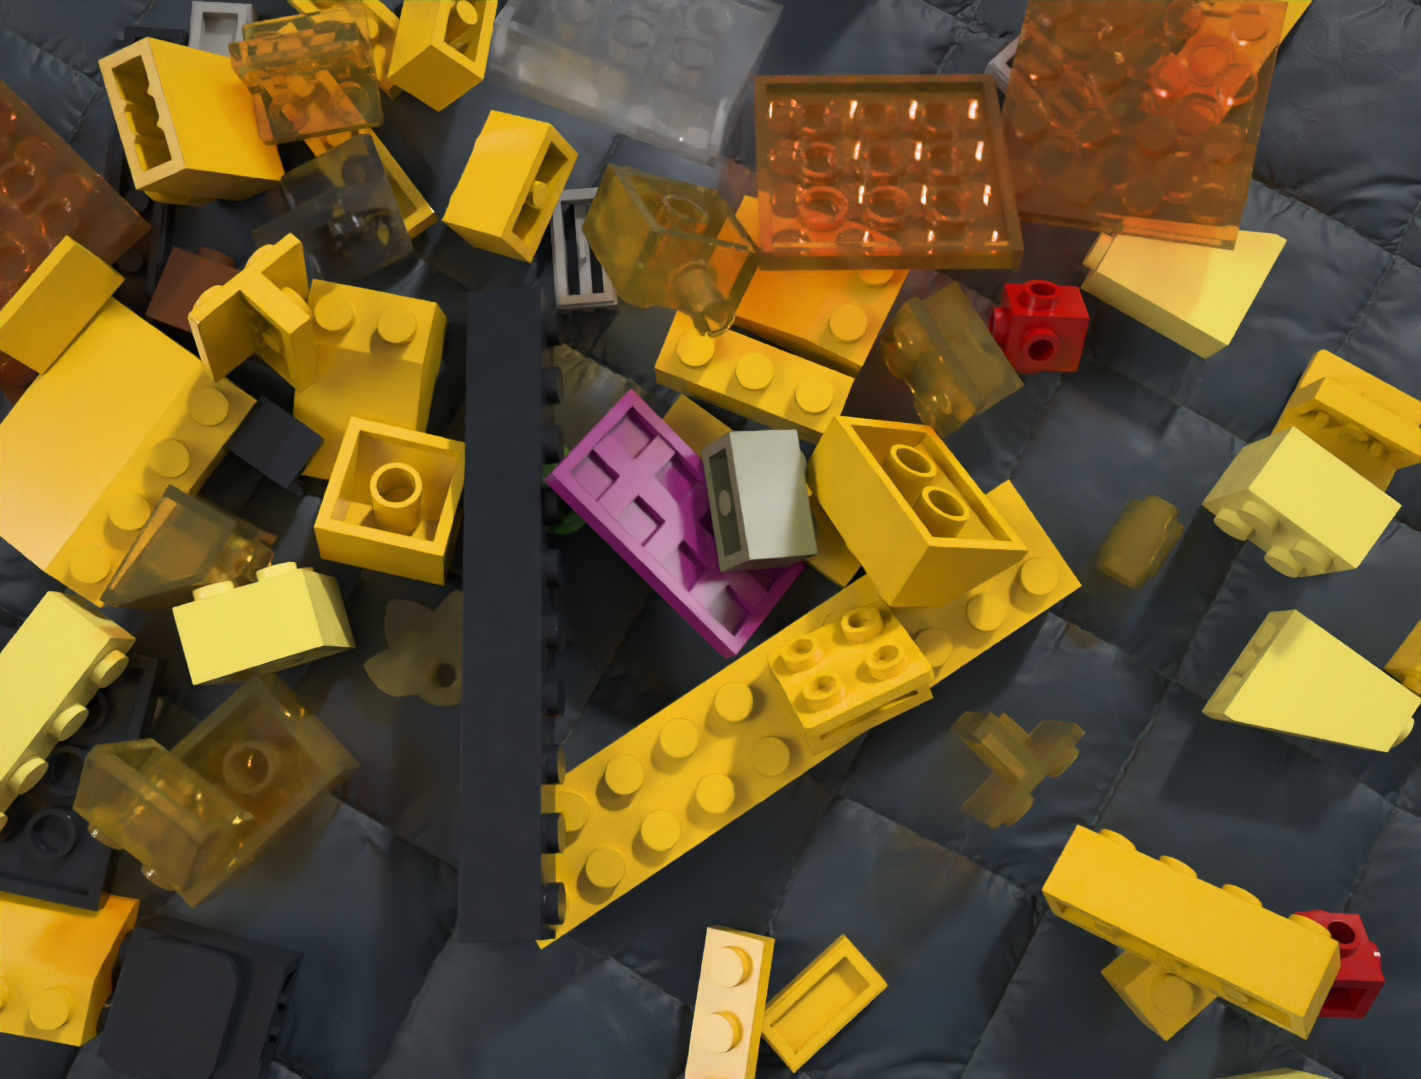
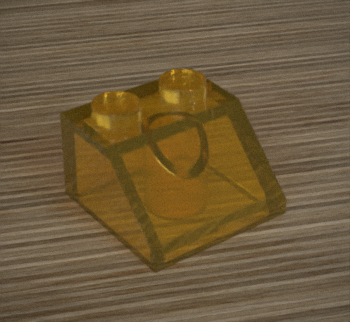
M169 484L99 600L112 607L164 612L171 610L173 607L193 602L192 592L204 586L232 581L234 588L249 585L250 581H258L257 571L270 566L274 557V550L271 549V546L276 540L277 535L214 499Z
M152 738L95 745L86 756L73 805V810L90 822L87 828L95 839L113 849L122 850L124 848L143 863L141 871L151 882L165 890L175 891L177 889L181 893L206 883L256 818Z

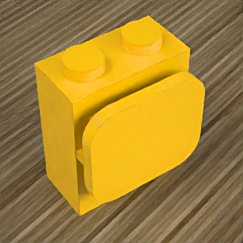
M145 37L98 60L136 190L144 191L151 199L160 203L201 207L217 199L242 201L287 182L253 63L150 37Z

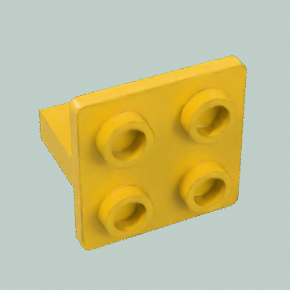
M292 233L286 235L275 245L267 244L259 248L249 258L244 270L224 286L216 285L206 290L198 298L193 310L189 313L188 320L205 373L214 382H219L254 352L300 393L319 378L316 357L318 346L314 340L311 322L313 313L307 305L309 288L303 245Z
M1323 349L1313 354L1271 435L1294 426L1385 493L1396 470L1421 463V428H1419L1421 424V402Z
M877 600L866 606L854 608L843 617L823 627L790 639L783 646L770 651L766 655L769 666L788 700L813 756L933 698L928 683L935 679L932 667L884 600Z

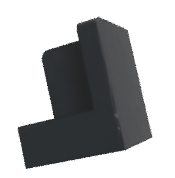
M262 395L225 444V447L286 490L302 496L309 486L301 481L299 477L323 446L324 438L281 406Z

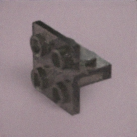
M357 134L282 175L280 182L291 211L251 231L258 249L267 244L275 245L286 235L292 233L302 242L304 257H310L318 280L350 285L414 254V247L370 134Z

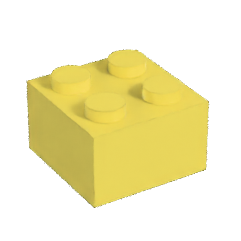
M1294 426L1242 447L1201 504L1216 515L1213 519L1214 523L1222 531L1239 540L1249 539L1266 552L1264 559L1271 567L1292 578L1357 569L1402 506Z
M287 562L257 571L258 582L234 588L233 582L227 581L194 590L192 592L193 602L172 608L193 685L240 684L356 648L336 577L314 572L313 567L297 569L295 562Z

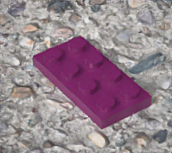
M632 388L621 396L543 479L724 658L737 655L806 567L800 561L788 567L720 572L703 461Z

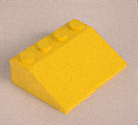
M110 296L44 374L39 373L0 424V536L44 572L99 608L116 602L229 452L225 444L257 403L258 399L226 376L219 382H214L205 373L199 357Z

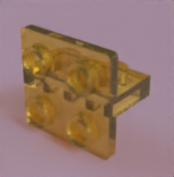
M356 4L246 23L242 26L243 41L228 44L231 68L252 94L259 138L265 145L269 146L377 127L384 123L367 15L361 5Z
M956 281L923 301H920L915 296L905 302L879 338L882 345L880 352L886 367L896 378L903 377L915 396L913 402L919 418L925 425L931 426L933 430L936 429L943 439L951 436L964 424L1013 395L1024 386Z
M965 711L949 729L993 773L962 805L961 809L972 819L993 830L999 827L1001 823L1007 827L1013 825L1032 806L1034 797L1030 792L1046 775L1051 778L1059 776L1074 762L1079 754V749L1074 745L1084 736L1085 731L1075 722L1044 719L1028 735L1015 721L1004 713L997 717L992 712L984 714Z

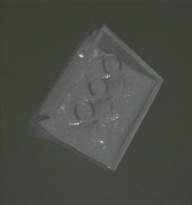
M509 0L493 22L489 82L516 92L521 96L570 113L578 118H583L617 131L630 138L674 153L687 160L715 169L737 125L784 6L770 0Z

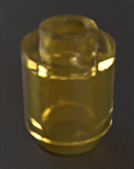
M1147 494L1143 501L1130 498L1098 549L1103 554L1096 563V566L1122 584L1135 590H1140L1147 579L1153 581L1184 533L1185 527L1177 521L1181 512L1169 502L1152 494Z

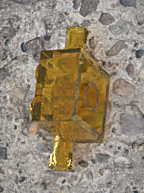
M608 163L581 228L597 260L601 263L618 296L632 306L644 309L650 308L652 305L677 309L691 318L694 328L701 336L704 337L706 332H708L709 338L724 334L733 325L736 317L735 312L764 256L716 189L643 172L637 167L632 169L631 166L622 167Z

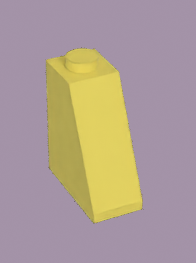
M1126 219L1111 236L1101 232L1082 262L1083 265L1090 268V271L1080 288L1200 357L1207 359L1229 345L1287 240L1277 234Z
M1294 609L1269 612L1201 712L1215 720L1356 749L1388 752L1390 748L1400 744L1411 732L1414 725L1412 715L1420 705L1421 698Z

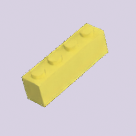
M48 591L0 653V831L8 820L4 812L18 794H23L30 790L43 777L48 768V763L45 761L47 756L59 741L68 739L82 726L89 713L88 709L85 708L99 688L109 686L121 675L129 661L125 654L137 640L76 594Z

